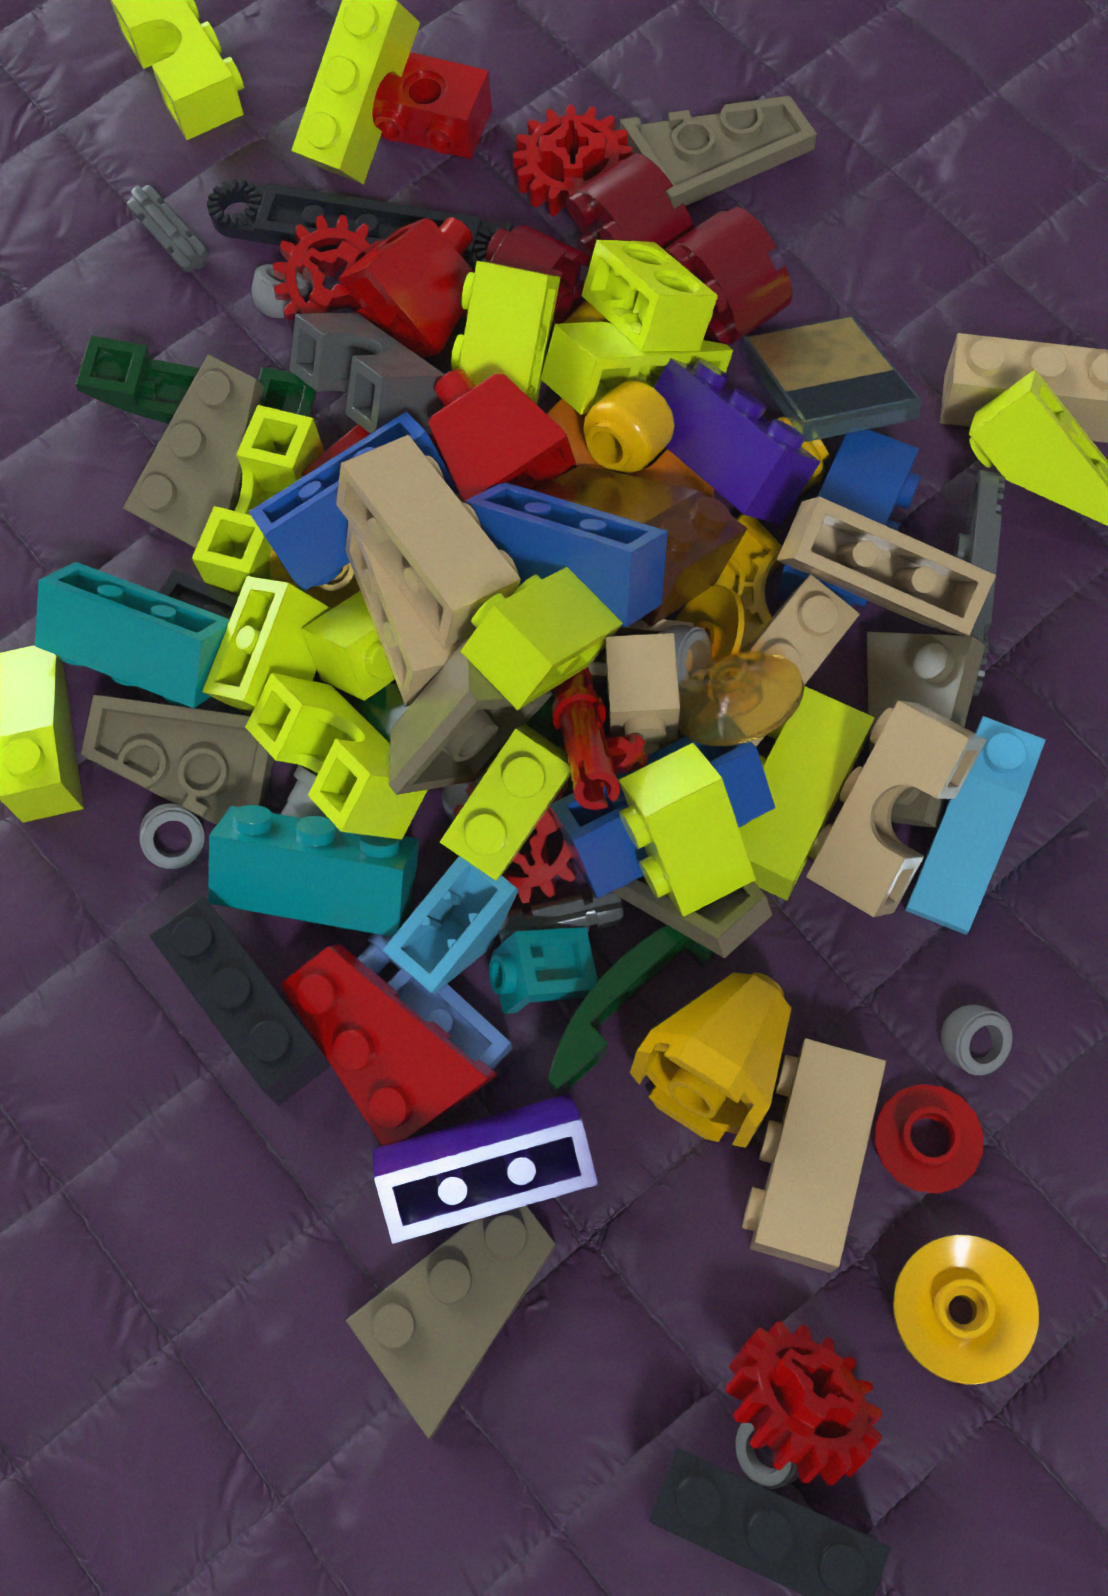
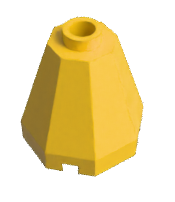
M732 973L653 1028L636 1051L630 1074L639 1085L647 1075L655 1085L648 1096L655 1106L706 1140L719 1142L725 1132L735 1133L737 1135L732 1145L746 1148L763 1121L772 1101L791 1013V1007L784 998L782 988L773 979L761 973Z

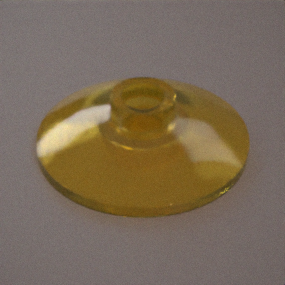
M747 651L714 660L694 672L679 688L680 713L678 728L690 740L709 746H732L761 738L783 725L799 707L804 694V683L801 673L791 660L772 652Z

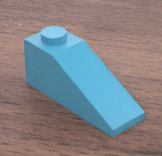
M984 716L975 734L987 739L956 798L947 799L938 829L936 828L905 908L907 912L965 935L969 932L1026 795L1046 740Z

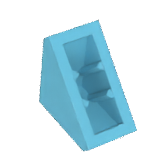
M458 856L382 951L426 989L435 994L491 949L519 889L502 875L495 881Z

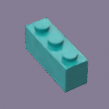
M74 562L39 579L35 647L58 655L65 663L86 666L109 675L115 682L121 685L137 686L163 696L172 705L194 709L212 697L202 691L230 619L84 564Z
M258 805L231 806L209 835L208 901L210 904L393 937L406 922L414 906L419 838L404 836L401 840L341 832L330 819L321 816L298 818L271 813L269 809Z

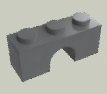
M358 313L295 314L290 371L317 392H348L345 414L370 434L406 411L427 434H433L428 421L432 415L444 407L435 394V386L445 375Z

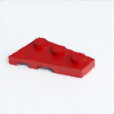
M340 944L326 947L280 984L382 1146L414 1137L498 1075L483 1061H474L450 1041L452 1036L434 1021H425L399 999L398 991Z

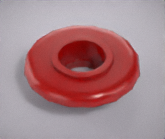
M919 1084L898 1091L884 1104L875 1123V1146L882 1165L897 1182L916 1192L939 1194L960 1187L975 1173L983 1155V1131L976 1112L960 1095L942 1086ZM932 1119L940 1123L946 1130L949 1143L945 1154L937 1158L927 1157L913 1146L910 1134L913 1124L918 1120Z

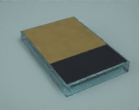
M853 316L744 337V357L792 426L805 436V442L919 418L921 399Z

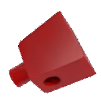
M453 217L447 218L440 227L434 221L424 218L395 231L344 271L338 280L382 331L421 358L437 355L445 347L464 312L462 307L464 282L469 272H475L461 255L473 242L472 233L462 221Z
M456 369L445 374L437 382L435 394L445 407L432 415L428 424L464 502L502 482L533 490L551 481L576 464L568 436L564 430L504 374H494L475 386L464 370Z

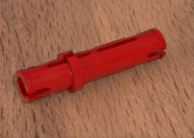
M587 667L552 689L555 700L551 711L553 724L557 730L560 728L563 735L572 775L574 797L578 804L584 808L598 810L608 807L603 791L604 787L606 786L608 797L614 802L620 793V785L614 772L603 729L606 720L604 701L601 697H597V693L593 689L591 671Z

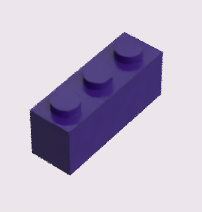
M670 358L654 386V389L665 398L672 410L675 424L673 437L666 448L744 515L781 525L820 464L817 458L802 447L806 439L805 436L778 419H773L770 422L763 416L767 408L765 404L743 390L735 388L734 391H731L725 386L729 376L714 365L698 359L695 366H691Z
M571 1094L372 1149L374 1179L392 1244L598 1185L582 1118Z

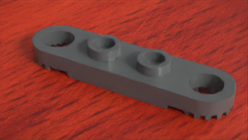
M979 470L976 474L970 497L966 534H958L953 556L996 575L1002 515L999 514L1002 505L997 504V501L1003 500L1005 477L998 472ZM996 576L970 633V636L985 644L980 665H987L986 656L989 650L987 648L989 640L986 634L992 621ZM979 668L972 695L974 697H977L980 693L985 669Z

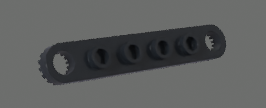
M231 179L232 183L229 184L226 181L221 182L222 187L215 186L213 188L214 193L208 195L209 201H207L212 224L220 234L230 238L280 246L282 240L294 245L298 244L295 234V227L298 224L304 226L309 233L316 231V216L320 215L326 220L328 228H336L340 215L347 216L348 230L354 233L365 223L369 226L367 237L369 244L382 239L385 240L398 229L424 218L434 221L440 227L447 218L453 217L462 221L472 233L473 242L461 256L474 272L477 261L487 262V248L495 232L500 228L509 232L516 228L510 222L507 225H503V222H497L496 224L481 221V217L270 183L267 184V187L254 185L253 183L247 184V181L241 179V182H237V179ZM238 202L249 204V209L244 210L245 215L242 212L239 213L240 217L238 218L236 214H232V218L227 213L224 215V210L231 204ZM326 245L316 250L325 252L338 249L340 245Z

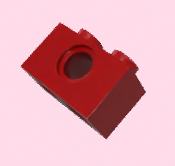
M410 52L402 77L388 73L377 89L372 112L374 125L382 131L381 137L388 141L403 142L432 149L441 154H452L472 159L492 112L489 70Z

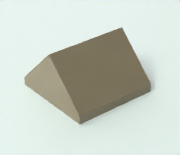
M467 637L391 728L388 785L396 795L475 782L497 757L515 728L526 724L553 693L548 691L517 711L460 652L469 639Z

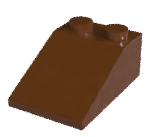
M581 465L533 489L536 492L668 531L662 605L640 618L650 627L709 589L710 586L715 585L748 529L731 516L730 511L723 503L714 498L707 497L699 490Z

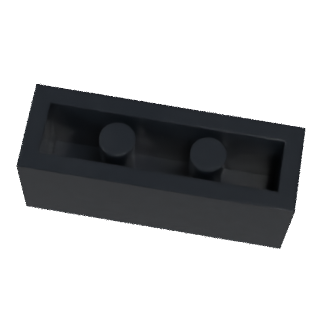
M204 895L149 935L261 1090L278 1106L331 1066L324 1053Z
M674 1446L647 1516L648 1522L803 1596H875L891 1549L890 1546L676 1446Z

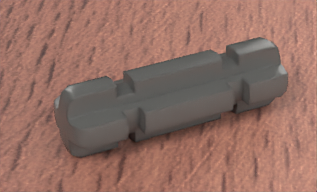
M146 185L143 188L135 186L130 191L132 197L127 202L131 212L143 223L144 227L164 250L171 255L172 259L183 271L190 272L194 269L196 271L203 269L205 266L203 261L209 255L206 246L197 236L193 235L192 230L170 205L164 201L163 197L151 185Z
M591 892V898L584 900L580 894L532 905V912L522 914L521 908L510 910L498 933L502 944L515 931L586 927L587 932H589V926L597 924L599 929L619 925L623 922L624 911L619 896L610 892L597 899L594 892Z

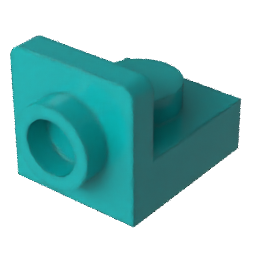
M586 927L515 931L492 952L489 964V980L493 992L499 995L503 1014L517 1013L530 1002L578 999L587 996L598 982Z

